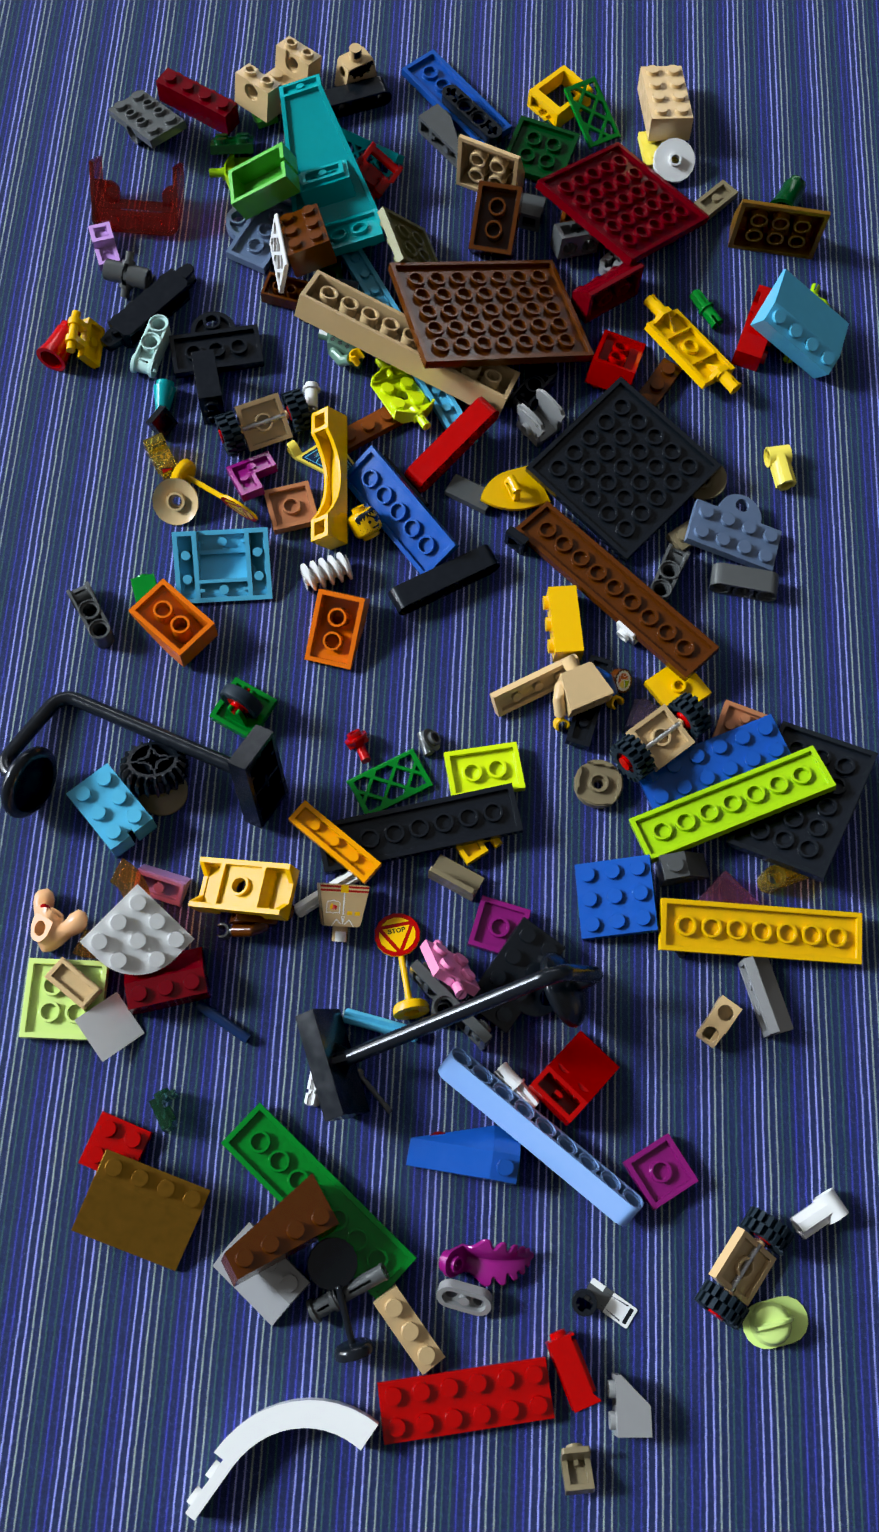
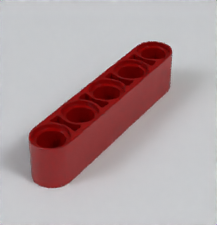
M477 398L408 467L404 474L405 478L419 492H425L497 420L499 411L485 398Z

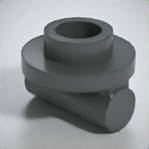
M427 728L417 733L424 757L431 756L440 749L441 739L436 731Z

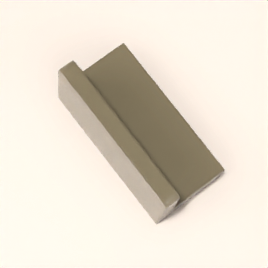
M442 854L439 855L434 866H431L428 870L429 879L471 902L485 879Z

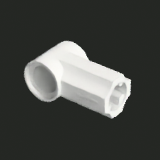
M833 1188L819 1194L812 1200V1204L790 1218L792 1226L803 1239H807L827 1224L831 1225L839 1221L849 1213Z

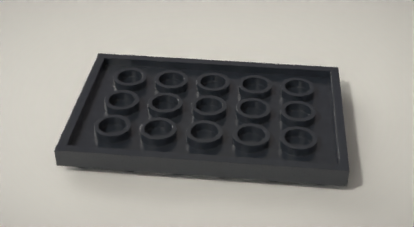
M783 721L779 731L790 753L792 754L813 745L836 783V790L732 831L726 841V846L823 883L875 765L878 753Z

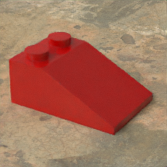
M605 329L593 356L585 382L589 383L592 387L607 390L621 376L631 385L646 344Z

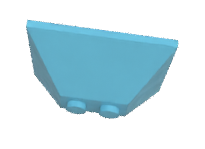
M268 527L172 532L176 590L191 603L273 599Z

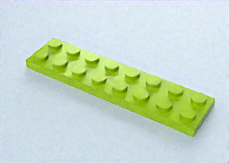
M812 745L629 819V824L644 855L650 854L652 863H655L660 855L687 850L836 790V783Z

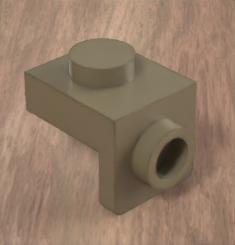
M571 1443L566 1448L561 1449L560 1462L565 1496L595 1492L590 1460V1446H583L581 1443Z

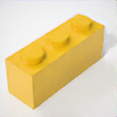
M577 586L548 587L546 596L542 598L543 610H547L548 617H545V630L550 632V639L547 640L548 653H552L553 662L559 661L573 653L581 660L584 653Z

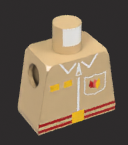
M317 882L320 922L324 926H333L332 941L347 942L348 927L361 926L370 886Z

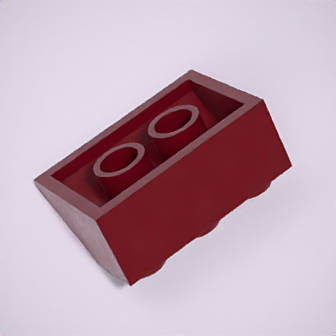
M623 263L619 266H614L607 273L596 276L591 282L584 286H578L573 291L571 303L575 312L585 324L638 294L644 270L643 263H634L631 266Z
M202 947L182 951L176 959L158 971L144 975L124 974L127 1006L133 1015L212 998Z

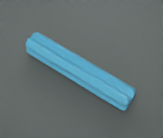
M350 1008L345 1010L343 1016L344 1023L382 1034L407 1025Z

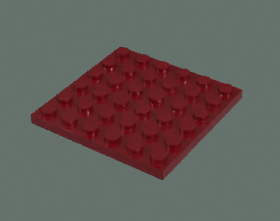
M619 142L539 179L535 186L546 198L550 199L560 210L569 215L577 224L582 226L591 236L600 241L628 266L703 226L710 217Z

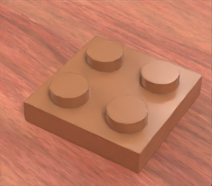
M308 480L264 490V498L275 535L311 527V519L316 515L317 510Z

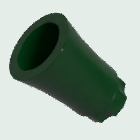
M792 175L791 178L783 183L780 191L770 203L798 207L805 192L806 182L802 180L801 176Z

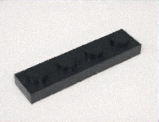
M595 655L590 656L589 662L611 674L614 661ZM601 705L572 717L565 744L589 750Z

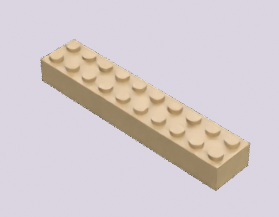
M320 270L315 272L299 295L294 314L297 318L434 386L468 405H471L477 398L483 397L499 411L500 415L520 375V372L506 365L424 369L404 313Z

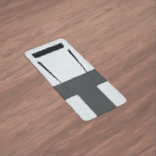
M593 1278L586 1289L595 1295L597 1308L622 1327L627 1328L637 1309ZM586 1295L584 1299L589 1302L591 1297Z

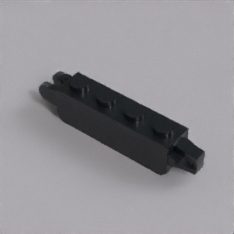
M187 263L176 271L171 268L162 274L150 287L145 288L136 299L130 301L123 310L111 318L108 322L110 329L100 339L101 344L110 352L122 345L127 349L135 348L139 344L152 316L160 314L168 319L190 300L189 289L197 281L194 275V266Z

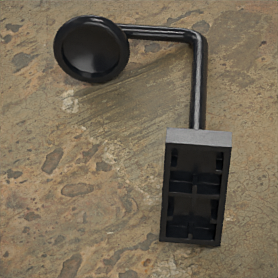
M72 691L57 693L46 700L3 749L0 755V774L4 777L1 786V803L5 812L14 818H25L38 811L53 790L57 777V763L53 753L49 749L40 746L22 751L55 712L64 706H74L230 773L245 822L261 829L288 793L274 731L256 724L234 754L229 757L81 693Z
M548 952L542 957L540 971L352 1048L340 1009H311L295 1016L325 1122L350 1119L370 1112L356 1063L544 988L553 1011L566 1026L572 1028L579 1027L586 1016L587 999L585 989L601 981L603 977L602 970L596 966L571 964L558 953Z

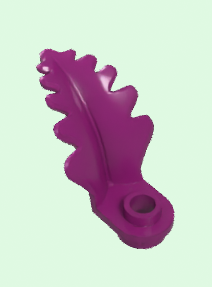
M483 1239L474 1245L462 1243L450 1250L446 1249L443 1251L439 1258V1269L449 1278H453L463 1272H468L485 1287L491 1286L493 1278L503 1286L507 1282V1274L513 1281H516L518 1279L517 1271L522 1275L525 1273V1266L530 1267V1261L533 1259L534 1253L530 1251V1248L525 1249V1246H521L518 1249L516 1244L507 1250L505 1242H500L493 1248L490 1240Z

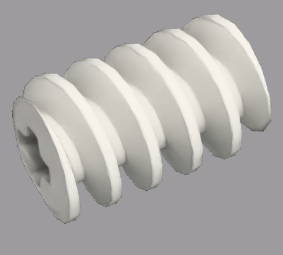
M341 552L336 553V560L332 555H328L327 563L323 558H319L318 566L313 560L310 561L309 569L304 563L300 565L307 591L308 586L317 591V583L326 588V580L335 585L336 577L343 583L344 575L346 574L350 580L353 579L349 560L346 554L344 557Z

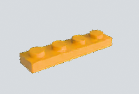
M304 800L288 818L291 824L362 883L366 884L382 866L381 862L307 801Z

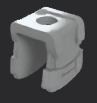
M543 389L536 390L538 407L534 412L523 403L517 405L519 420L516 426L536 447L541 446L561 430L562 421L565 418L564 409Z

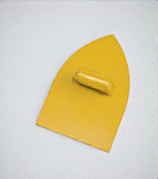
M527 466L508 470L495 476L486 485L480 501L487 505L506 511H522L542 506L546 501L551 502L545 489L526 472Z

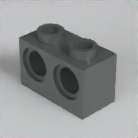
M575 221L554 224L550 246L557 259L597 253L600 241L591 236L588 231Z

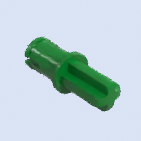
M700 289L692 291L689 298L699 310L698 314L705 318L712 330L717 329L716 324L721 326L724 320L713 308L714 304L707 300Z

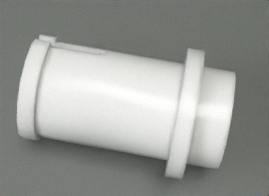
M308 381L303 386V392L305 393L306 403L310 412L318 411V394L321 389L315 381Z

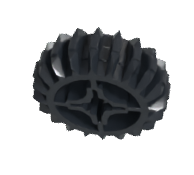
M150 739L147 743L140 741L139 746H131V750L125 752L124 757L121 758L119 771L123 783L132 793L136 792L138 796L145 794L148 798L151 795H157L159 798L160 794L166 793L169 795L171 789L178 790V786L184 784L185 778L188 777L189 764L186 754L158 742H152Z

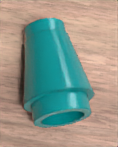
M158 379L153 386L155 408L157 409L161 405L166 406L170 410L176 392L174 382L168 379Z

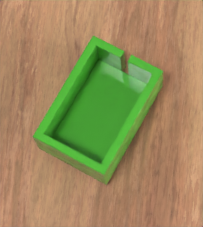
M283 142L228 170L231 205L246 220L301 192L299 176L297 175V159Z

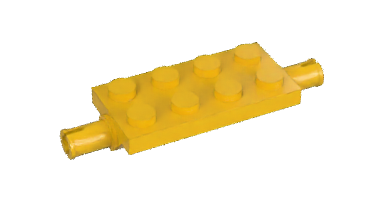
M655 294L649 295L645 299L643 304L655 315V319L648 322L644 330L701 389L715 382H720L731 395L740 389L742 384L732 375L735 367L678 308L672 310L669 306H665Z

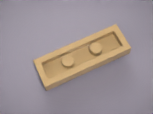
M396 1284L373 1301V1304L422 1375L445 1358V1355Z

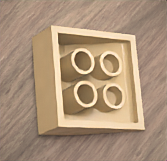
M459 135L457 185L475 192L478 191L479 180L524 187L525 170L521 156L468 136Z

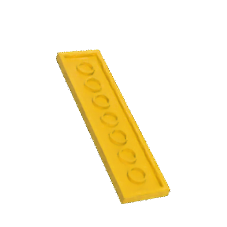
M660 898L658 950L861 965L862 913Z

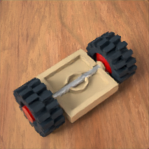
M297 388L282 393L281 399L283 403H281L277 392L235 406L234 410L238 421L232 410L214 416L216 427L227 455L232 456L246 451V444L249 452L292 438L290 426L295 434L311 429V413L301 389Z
M684 692L670 702L668 706L663 704L630 728L623 738L610 747V754L614 757L612 759L613 762L617 763L616 767L621 769L624 776L627 775V778L633 780V782H639L654 770L657 772L695 743V739L711 728L712 721H710L711 715L707 714L708 709L702 706V701L698 702V697Z
M752 1206L709 1272V1275L724 1289L706 1279L694 1300L721 1322L738 1330L750 1311L746 1306L750 1304L776 1261V1258L764 1247L783 1256L795 1237L794 1233L772 1215H768L764 1210L761 1211L759 1208Z

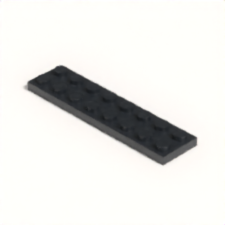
M512 783L331 821L381 863L523 833ZM320 848L325 875L347 871L346 868Z

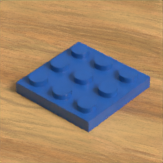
M650 854L575 865L581 939L583 941L659 932Z

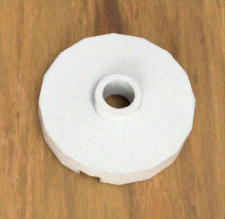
M671 138L662 142L653 156L654 171L668 183H680L685 180L693 171L695 165V154L691 145L679 138ZM672 157H676L678 163H673Z

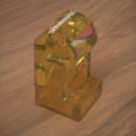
M159 433L143 440L146 454L163 481L170 479L177 462L167 446L163 434Z

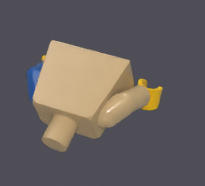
M574 655L568 656L561 661L566 672L560 674L553 693L554 716L556 717L553 721V727L558 732V725L562 721H564L565 729L568 730L570 727L569 721L564 718L566 715L570 718L603 703H606L608 708L615 710V700L619 705L624 704V699L617 695L618 690L610 673L599 666H595L592 662L579 666Z

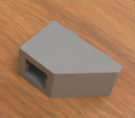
M611 1373V1380H607V1395L609 1399H612L613 1411L608 1412L609 1429L614 1430V1435L617 1438H653L651 1405L621 1374Z

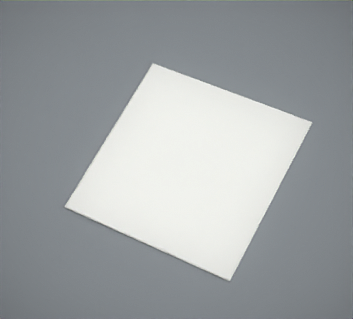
M118 992L75 1019V1022L102 1062L144 1034V1031L128 1010Z

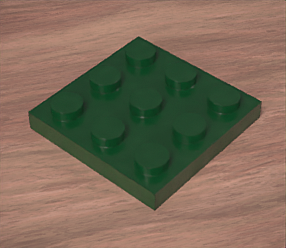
M521 115L506 151L521 156L525 178L537 182L539 179L570 164L579 142L580 134Z

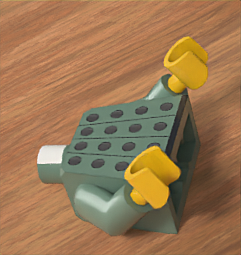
M319 329L318 339L327 341L328 355L339 367L350 365L360 369L366 352Z

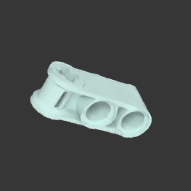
M157 314L149 319L139 345L131 358V373L140 372L147 374L149 378H155L157 375L158 367L170 342L169 336H172L168 319L164 315Z

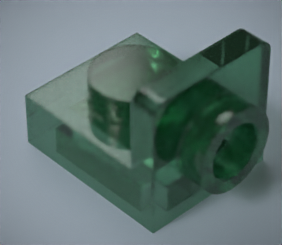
M165 1088L153 1095L154 1099L150 1100L149 1103L162 1131L168 1133L176 1129L173 1121L177 1120L172 1107L170 1105L166 1107L165 1104L176 1099L179 1095L175 1089L169 1091L168 1088Z

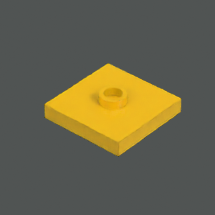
M668 667L647 679L643 684L660 706L663 704L668 706L670 702L684 692L698 697V702L703 701L712 693L696 672L684 682Z

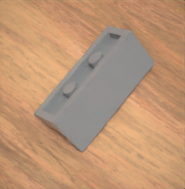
M751 956L742 959L738 963V967L763 1038L791 1031L793 1024L769 958H754Z

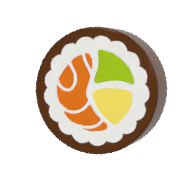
M614 669L611 675L613 676L618 693L627 692L632 683L630 672L627 669Z

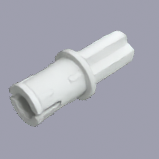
M504 1062L494 1072L504 1084L535 1108L540 1103L537 1096L524 1083L525 1079H521L507 1062Z

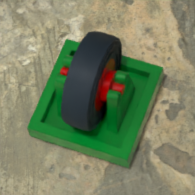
M235 677L232 683L226 684L221 690V699L209 717L210 720L246 738L256 724L259 726L264 725L278 702L277 699Z

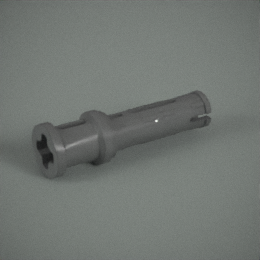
M382 1262L355 1277L346 1286L342 1287L346 1303L380 1283L389 1280V1273ZM327 1290L325 1294L316 1299L310 1298L306 1300L308 1313L316 1324L322 1322L323 1317L334 1311H341L336 1290Z

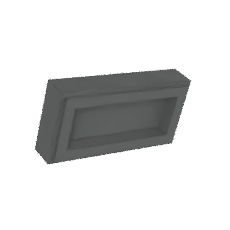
M458 474L454 475L445 490L446 496L484 515L490 505L480 501L485 487Z

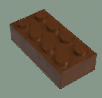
M269 271L261 291V300L264 303L296 310L299 295L308 284V281L287 276L284 293H279L276 275L274 272Z

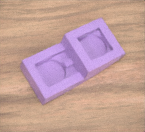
M110 222L88 226L100 270L103 271L106 259L121 262Z

